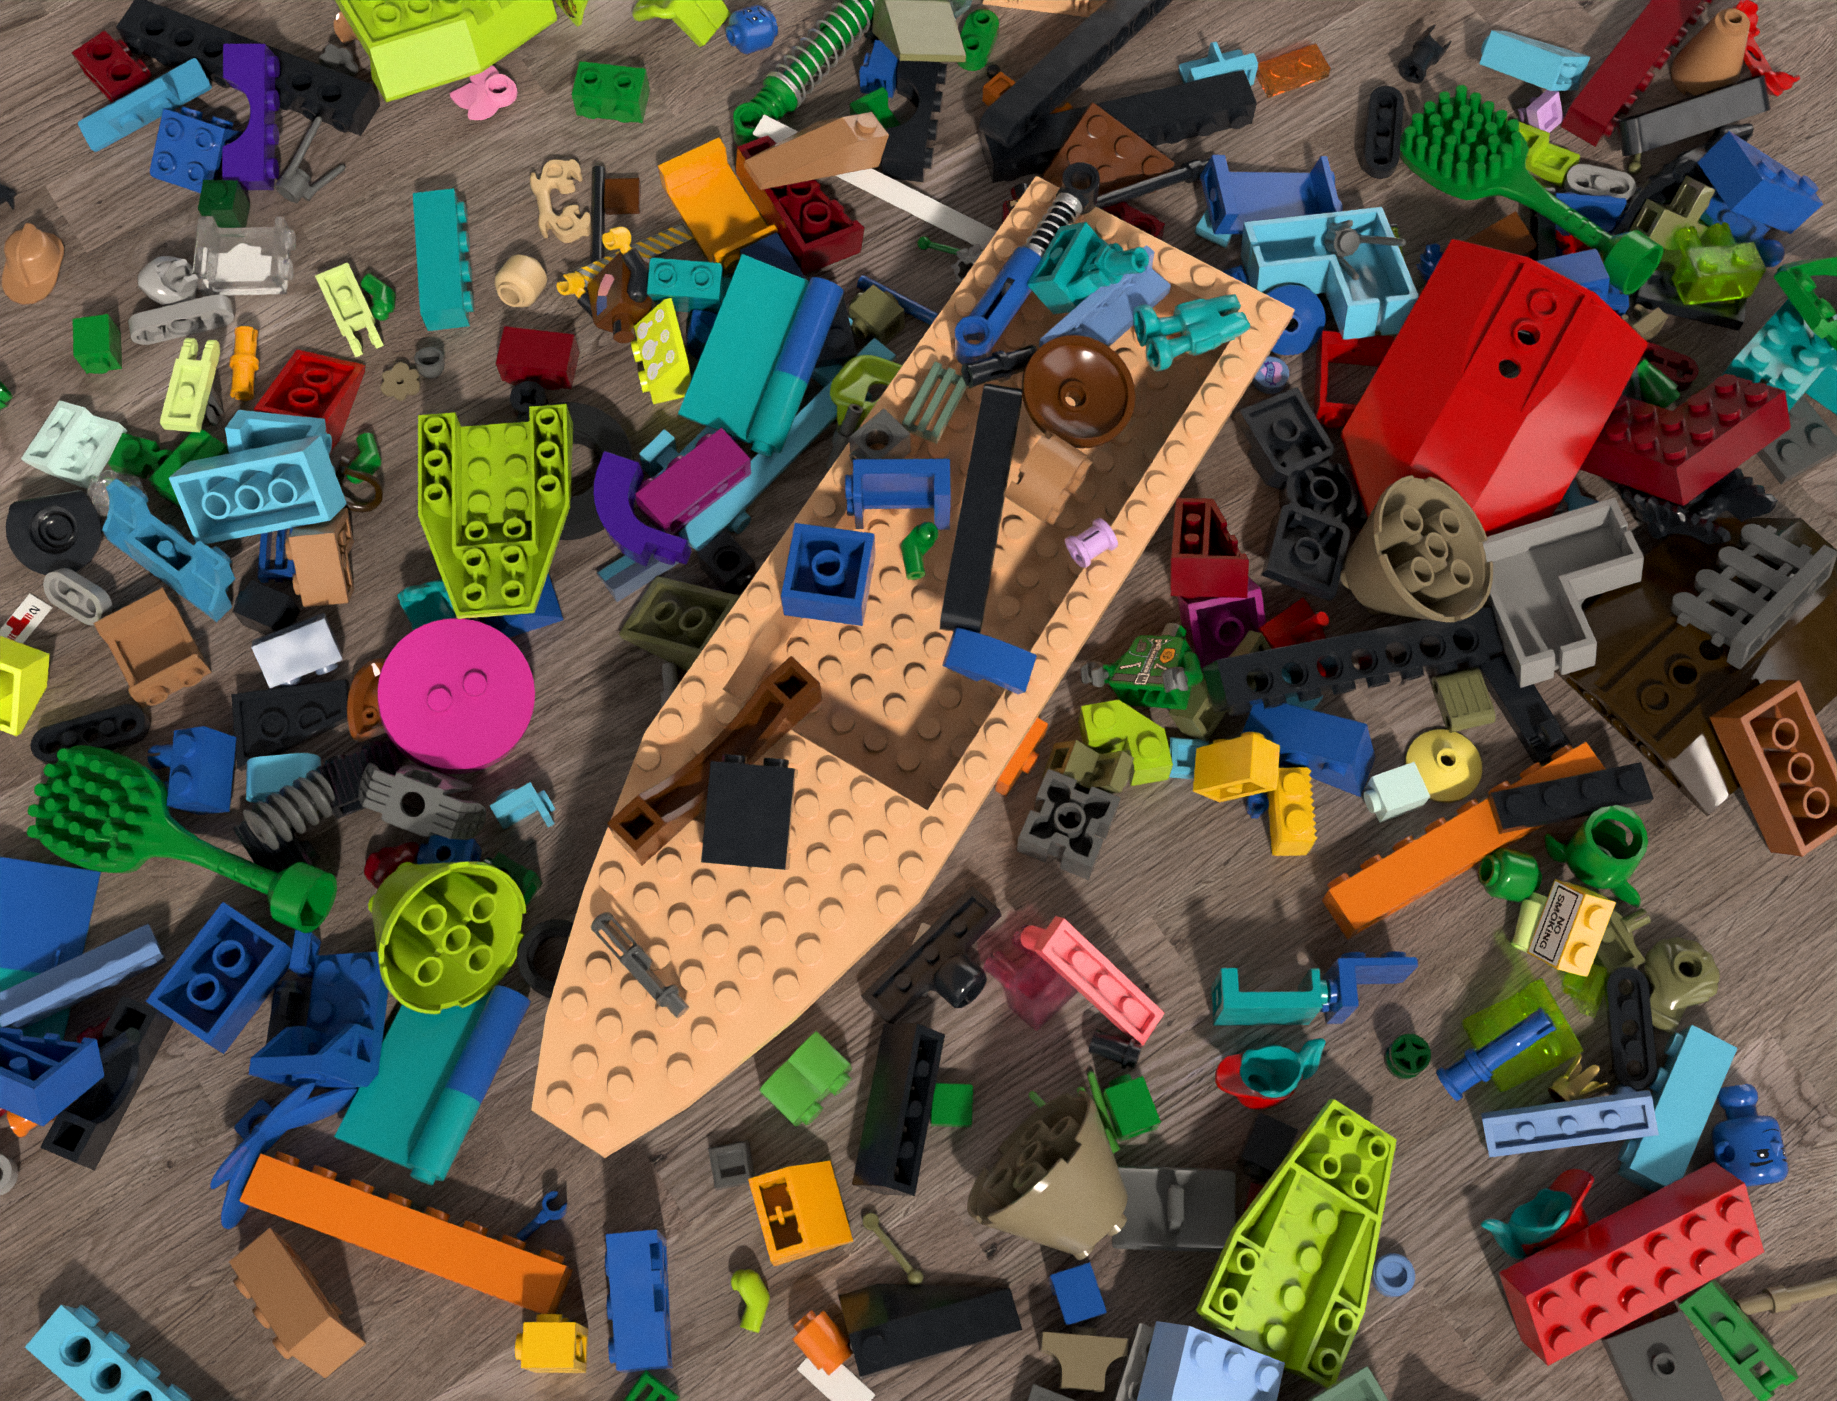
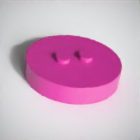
M442 619L413 630L392 649L379 677L378 709L382 725L389 739L404 756L414 763L441 773H472L488 768L502 760L522 739L534 709V680L523 653L502 632L474 620Z

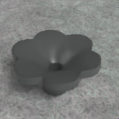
M331 43L326 46L325 53L319 57V63L324 67L351 77L358 74V66L354 61L353 53L347 47L340 48L337 44Z

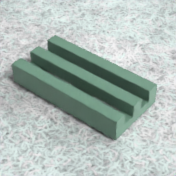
M934 362L905 416L902 426L909 433L937 444L967 388L962 375H957L956 370L950 367L948 370L942 368V364ZM938 378L942 379L918 426L914 425ZM951 383L956 385L932 432L926 430Z

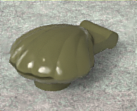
M1681 937L1662 939L1646 954L1644 969L1651 989L1653 1026L1672 1036L1679 1025L1686 1007L1707 1002L1709 998L1717 994L1720 972L1712 954L1694 940H1686Z

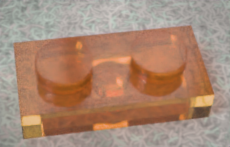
M1315 43L1260 62L1256 77L1265 94L1270 98L1328 78L1331 68Z

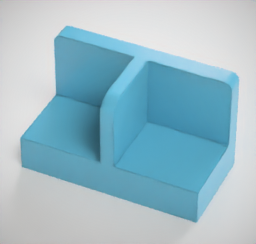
M1212 42L1209 46L1208 57L1181 63L1178 71L1183 84L1244 70L1251 86L1254 85L1259 63L1254 53L1244 55L1240 49L1221 53L1218 43Z

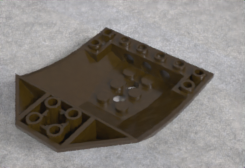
M1717 517L1712 523L1725 528L1731 536V540L1722 544L1713 543L1709 545L1687 535H1669L1644 557L1640 582L1605 592L1583 612L1597 641L1595 666L1561 675L1559 669L1554 670L1707 817L1740 787L1739 781L1709 718L1711 715L1768 679L1800 680L1815 716L1837 696V557L1831 576L1740 670L1726 662L1730 647L1724 643L1721 645L1722 654L1720 658L1707 660L1701 655L1699 651L1700 644L1705 640H1712V636L1690 623L1686 627L1677 623L1678 616L1671 610L1672 600L1680 592H1687L1698 597L1701 593L1694 587L1696 574L1703 569H1710L1721 574L1724 570L1717 565L1719 551L1728 546L1743 551L1746 547L1741 545L1739 537L1741 529L1748 524H1756L1764 529L1770 525L1777 529V536L1799 548L1805 544L1812 548L1811 555L1813 556L1823 545L1837 551L1802 518H1748L1741 522L1737 518ZM1758 554L1754 557L1775 570L1780 568V566ZM1736 575L1731 580L1754 594L1758 591L1756 588L1743 582ZM1769 596L1766 601L1769 602L1772 598ZM1713 599L1708 603L1730 617L1735 614ZM1677 666L1690 668L1694 674L1693 682L1690 684L1677 682L1673 676V669Z

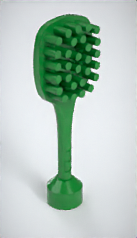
M1459 85L1456 87L1455 97L1450 98V93L1443 91L1439 94L1437 104L1428 101L1424 104L1422 114L1415 113L1412 115L1411 124L1401 135L1399 156L1412 172L1436 189L1463 200L1503 196L1533 209L1591 249H1597L1610 277L1609 284L1625 295L1637 291L1656 270L1663 255V246L1639 230L1612 236L1548 192L1526 169L1529 148L1523 135L1519 132V121L1516 119L1508 121L1506 110L1501 109L1495 112L1492 101H1486L1481 104L1480 93L1474 92L1470 95V99H1468L1467 87Z
M83 745L74 746L70 749L62 748L57 752L58 762L56 764H47L44 767V774L49 777L46 784L39 783L34 787V793L37 796H41L39 804H32L28 807L29 816L36 817L35 825L27 828L28 837L39 839L51 852L78 866L98 872L131 873L137 871L148 859L153 857L189 862L266 894L273 919L303 933H310L317 929L328 916L335 901L337 881L331 873L305 862L295 863L277 873L220 849L185 829L171 816L169 806H167L168 792L161 779L139 762L114 751Z

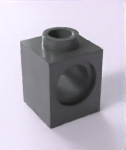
M882 409L849 436V457L852 463L856 459H903L911 452L910 433L885 409ZM873 444H883L886 446L881 450L869 448Z

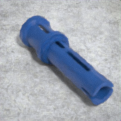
M1540 1007L1527 1018L1518 1022L1480 1049L1469 1048L1464 1052L1465 1057L1447 1069L1439 1068L1436 1070V1074L1447 1092L1454 1100L1459 1101L1463 1098V1092L1481 1080L1487 1082L1492 1079L1491 1076L1494 1075L1493 1070L1557 1028L1548 1014H1545L1543 1008Z

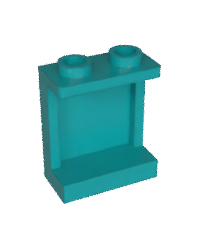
M651 258L647 294L656 305L660 304L664 299L672 298L674 309L678 312L692 313L693 310L697 309L718 314L732 279L722 277L723 267L720 263Z
M1221 968L1211 986L1213 1026L1309 1025L1322 1009V1004H1327L1326 980H1320L1319 968H1310L1298 985V992H1239L1238 968Z

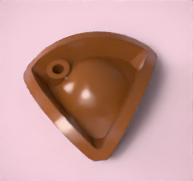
M384 658L373 659L362 666L355 675L350 687L347 702V719L350 734L357 742H364L386 733L378 709V683L382 667L386 661Z

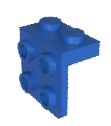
M182 106L181 112L163 108L150 166V174L156 179L201 193L203 180H217L222 158V147L225 143L230 144L237 140L244 132L233 129L234 122L213 116L212 121L202 119L203 112Z
M1401 951L1383 953L1381 958H1366V954L1363 952L1342 954L1341 958H1338L1322 977V980H1326L1328 987L1327 1004H1322V1009L1320 1010V1012H1325L1326 1024H1342L1359 1007L1357 984L1402 983L1418 967V959L1416 957H1406V953Z

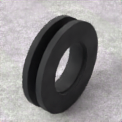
M576 402L548 404H567L573 422V444H581L594 450L600 458H602L604 451L635 461L625 432L607 413L593 406ZM529 412L520 417L516 422L530 421ZM594 485L583 494L571 498L570 509L559 540L581 539L605 529L596 510Z

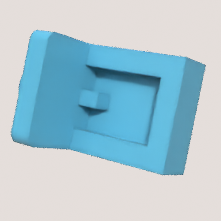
M531 782L517 790L509 789L496 798V802L489 805L503 829L508 828L537 810L548 828L555 824L549 814L556 810L546 792L542 790L537 793Z

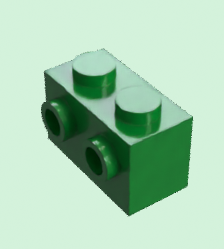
M579 61L571 94L576 115L589 119L617 120L622 123H643L650 93L647 71L643 68Z

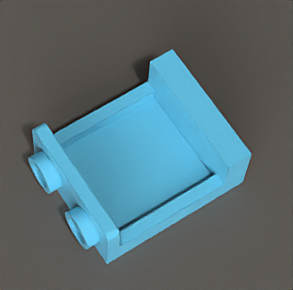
M238 410L225 427L229 453L319 435L322 437L328 456L331 452L332 438L330 434H327L325 419Z

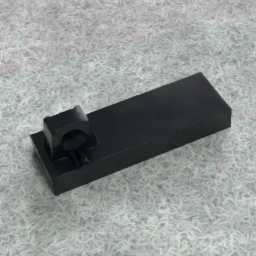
M1506 653L1492 659L1491 663L1482 664L1478 667L1486 688L1534 764L1537 762L1542 764L1550 760L1556 751L1568 744L1573 746L1534 684L1520 688Z

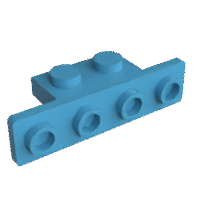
M193 58L80 120L78 126L90 149L98 152L160 118L163 108L174 110L211 90L212 84L200 62Z

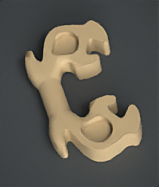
M574 159L569 161L551 160L547 162L542 169L540 180L536 178L534 172L530 175L531 190L536 196L539 210V230L544 238H548V230L551 229L555 236L564 243H571L582 236H589L591 234L590 214L585 212L583 217L579 219L578 217L581 214L578 205L564 207L563 213L560 216H557L552 209L550 199L552 189H558L561 194H569L576 190L571 178H575L579 182L583 180L580 166Z

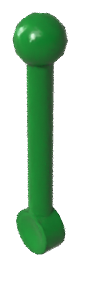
M926 236L920 237L917 241V245L921 250L931 248L957 255L956 252L961 250L931 242Z

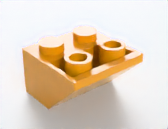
M831 1161L789 1166L748 1179L770 1261L774 1267L854 1242Z

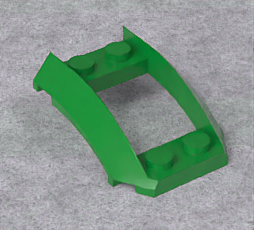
M1837 257L1806 259L1780 266L1773 276L1810 329L1822 340L1826 337L1837 351V320L1833 319L1836 311L1824 298L1819 299L1813 291L1817 286L1810 277L1817 275L1837 277Z

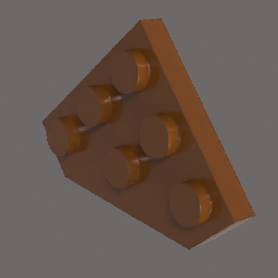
M1091 102L1040 178L1060 188L1065 169L1076 162H1085L1094 166L1099 173L1098 195L1169 172L1175 163L1095 103Z

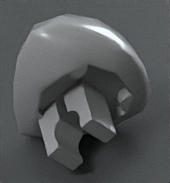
M159 256L145 265L137 275L138 287L150 299L163 306L196 298L198 277L194 267L186 259L173 256Z

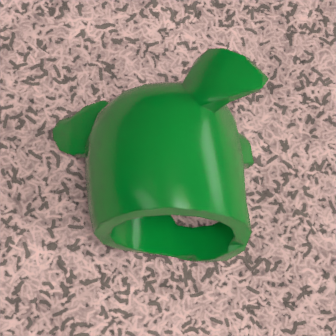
M1619 805L1602 807L1596 810L1573 834L1568 845L1558 843L1550 833L1545 834V848L1548 855L1554 861L1567 863L1568 868L1576 878L1596 889H1611V892L1621 900L1635 908L1640 907V895L1627 880L1631 877L1646 853L1648 837L1641 818L1633 810ZM1604 819H1613L1627 826L1633 834L1631 844L1628 845L1626 842V831L1622 827Z

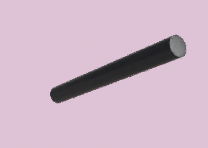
M594 166L592 168L590 264L605 257L602 235L605 233L604 196L606 169L603 166Z

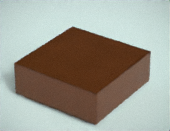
M605 179L604 209L606 215L640 214V179Z

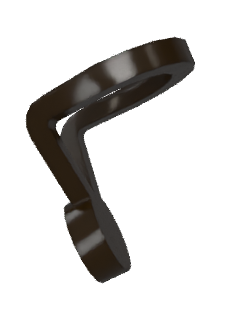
M341 454L336 468V477H338L340 487L342 486L345 474L370 483L376 492L372 500L364 503L345 497L347 504L343 508L361 513L376 509L383 498V488L380 481L369 473L347 468L350 457Z

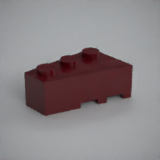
M1177 498L1171 552V596H1182L1188 599L1197 597L1247 598L1249 559L1245 553L1241 554L1238 549V540L1235 535H1230L1227 530V521L1214 499Z

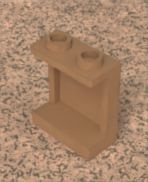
M163 587L93 623L99 635L111 649L130 687L128 691L131 697L143 709L147 706L162 703L167 699L168 695L183 687L194 686L204 676L212 673L175 601Z

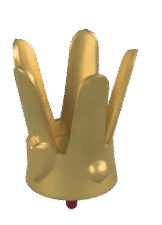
M1579 1053L1564 1076L1561 1075L1553 1082V1086L1548 1088V1092L1555 1103L1586 1099L1609 1087L1610 1084L1603 1083L1600 1085L1597 1081H1591L1599 1073L1600 1068L1598 1065H1591L1581 1073L1582 1065L1579 1062L1582 1056Z

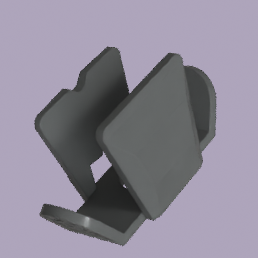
M406 762L395 775L379 770L378 766L369 763L363 772L358 793L359 801L363 807L382 813L381 819L386 823L421 836L438 834L449 839L468 840L475 837L481 831L486 821V810L478 802L459 800L446 795L472 790L473 785L445 773L412 762ZM408 792L419 793L425 801L424 811L402 803L404 795Z

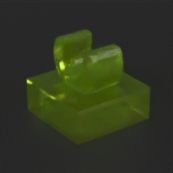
M1592 964L1587 977L1569 972L1566 973L1562 986H1565L1563 993L1577 998L1579 1013L1593 1018L1596 1017L1605 994L1604 984L1608 975L1607 968Z

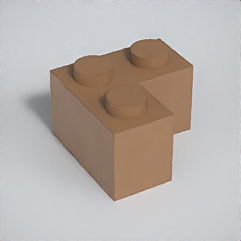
M347 508L341 509L330 521L294 527L289 537L285 540L288 560H293L296 571L293 574L294 592L296 595H301L303 607L348 603L355 590L348 554L354 544Z

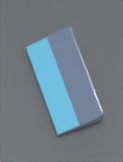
M652 553L647 566H644L624 555L598 571L597 575L615 601L618 602L655 579L656 576H660L673 568L679 562L675 561L674 565L665 564L655 559Z

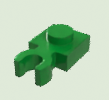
M122 433L107 464L114 471L146 479L149 471L155 472L173 451L167 449L160 450V447L154 441Z

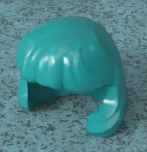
M442 578L421 585L409 586L397 595L401 608L405 610L404 613L411 623L413 630L433 621L457 618Z

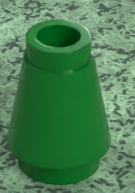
M1646 358L1637 364L1631 375V379L1645 403L1666 408L1681 395L1676 389L1678 385L1649 363Z

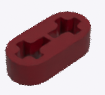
M1648 342L1642 356L1648 357L1649 363L1678 385L1676 388L1678 392L1688 389L1698 376L1699 368L1697 363L1684 354ZM1676 369H1681L1683 371V378L1676 376Z

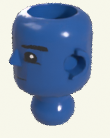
M1752 1084L1721 1088L1717 1100L1719 1105L1725 1110L1727 1120L1716 1123L1711 1133L1717 1164L1743 1181L1746 1187L1783 1181L1788 1175L1789 1168L1777 1120L1772 1116L1757 1115L1758 1092Z

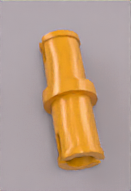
M249 326L235 328L234 355L230 357L229 366L233 369L230 396L241 401H248L254 398L255 371L259 369V360L256 358L259 332Z

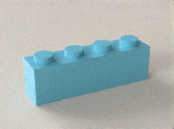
M1690 1025L1679 1033L1674 1032L1670 1036L1664 1049V1053L1669 1056L1664 1067L1657 1068L1656 1078L1649 1085V1088L1653 1090L1652 1100L1659 1135L1627 1139L1618 1154V1160L1622 1162L1617 1173L1618 1175L1652 1193L1683 1178L1737 1051V1047L1694 1025Z

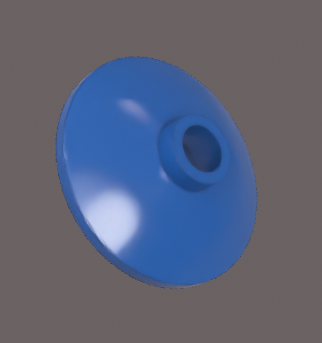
M1292 284L1282 285L1269 291L1266 295L1295 309L1292 318L1297 320V325L1294 328H1285L1271 351L1280 355H1295L1311 348L1319 340L1326 320L1325 310L1318 296L1306 287Z

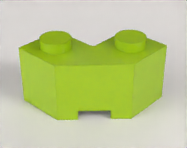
M1120 700L1081 706L1078 724L1083 744L1099 754L1124 751L1134 757L1129 770L1131 786L1168 780L1173 763L1164 728Z

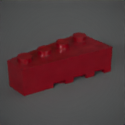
M767 135L737 147V176L768 226L773 224L776 226L778 235L804 275L861 253L865 227L857 220L852 221L844 213V207L835 199L831 201L820 190V184L815 179L762 190L758 188L745 169L744 163L745 160L777 144L771 137Z

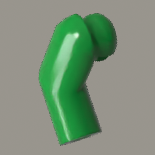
M367 274L361 281V288L373 296L372 302L374 305L370 309L373 317L380 321H385L388 319L389 313H393L395 309L396 294L391 287L377 277Z
M363 433L356 438L360 454L351 462V466L348 468L374 475L381 466V457L374 435ZM346 474L347 479L351 483L360 484L364 481Z

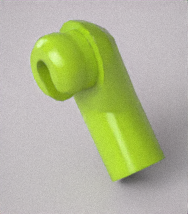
M739 1269L731 1277L732 1289L737 1290L746 1303L739 1327L759 1333L770 1301V1295L757 1272L752 1269Z

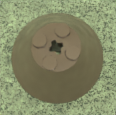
M1411 475L1394 482L1382 493L1350 548L1345 560V569L1341 571L1340 575L1343 585L1351 589L1356 599L1373 615L1385 613L1440 622H1457L1474 615L1487 601L1493 581V561L1487 562L1483 542L1488 539L1479 519L1468 503L1454 489L1442 481L1432 477L1426 479L1414 478Z
M1079 1090L1078 1094L1080 1096L1073 1098L1067 1092L1040 1107L1002 1142L997 1150L1003 1155L990 1172L983 1168L975 1180L968 1197L967 1211L979 1224L1073 1254L1078 1260H1082L1093 1251L1096 1243L1106 1234L1113 1236L1124 1227L1127 1217L1123 1214V1211L1128 1201V1194L1095 1101L1087 1092Z

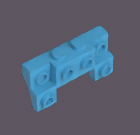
M117 478L106 487L109 496V511L102 529L107 540L214 621L220 620L232 608L227 592L229 591L228 586L235 580V577L230 568L232 561L228 555L216 546L212 549L200 540L195 545H192L171 524L165 525L150 513L146 504L149 500L135 485L127 487Z

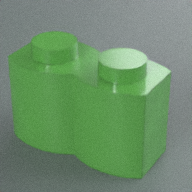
M816 1031L770 1076L759 1091L795 1128L802 1122L807 1126L822 1112L823 1107L820 1103L830 1093L837 1096L850 1083L852 1078L848 1074L851 1072L852 1066Z

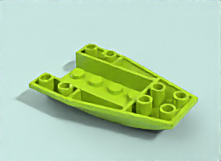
M1329 1099L1230 1231L1196 1309L1204 1322L1239 1345L1284 1362V1370L1325 1389L1336 1383L1365 1313L1397 1139L1337 1100Z

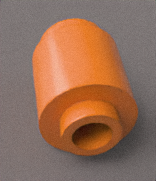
M813 1310L809 1311L793 1326L798 1334L792 1340L819 1371L822 1368L828 1376L853 1354L852 1349L847 1345L850 1340L824 1310L818 1316Z

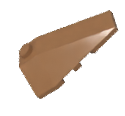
M872 112L821 120L745 160L744 167L760 190L879 167L889 134Z

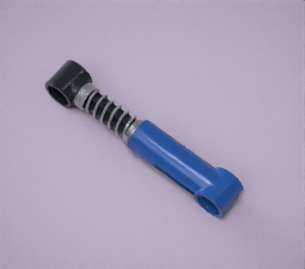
M1076 162L1065 169L1062 176V186L1056 194V198L1052 203L1053 206L1048 208L1047 213L1042 217V221L1038 222L1037 228L1032 231V236L1027 238L1026 244L1022 245V247H1017L969 316L962 318L957 323L955 328V357L959 363L963 365L991 357L992 348L1032 292L1027 282L1059 227L1075 223L1079 215L1087 214L1095 208L1098 199L1100 176L1094 166L1085 162ZM978 340L980 343L970 344L967 341Z

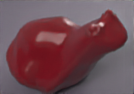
M407 842L394 847H383L379 852L371 853L364 867L366 879L378 890L383 881L395 872L399 865L405 862H414L418 855L419 845L416 842Z

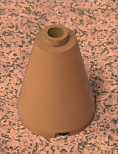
M1734 8L1721 10L1677 53L1670 71L1672 81L1680 92L1684 95L1686 91L1697 95L1739 81L1750 28V21L1745 13Z

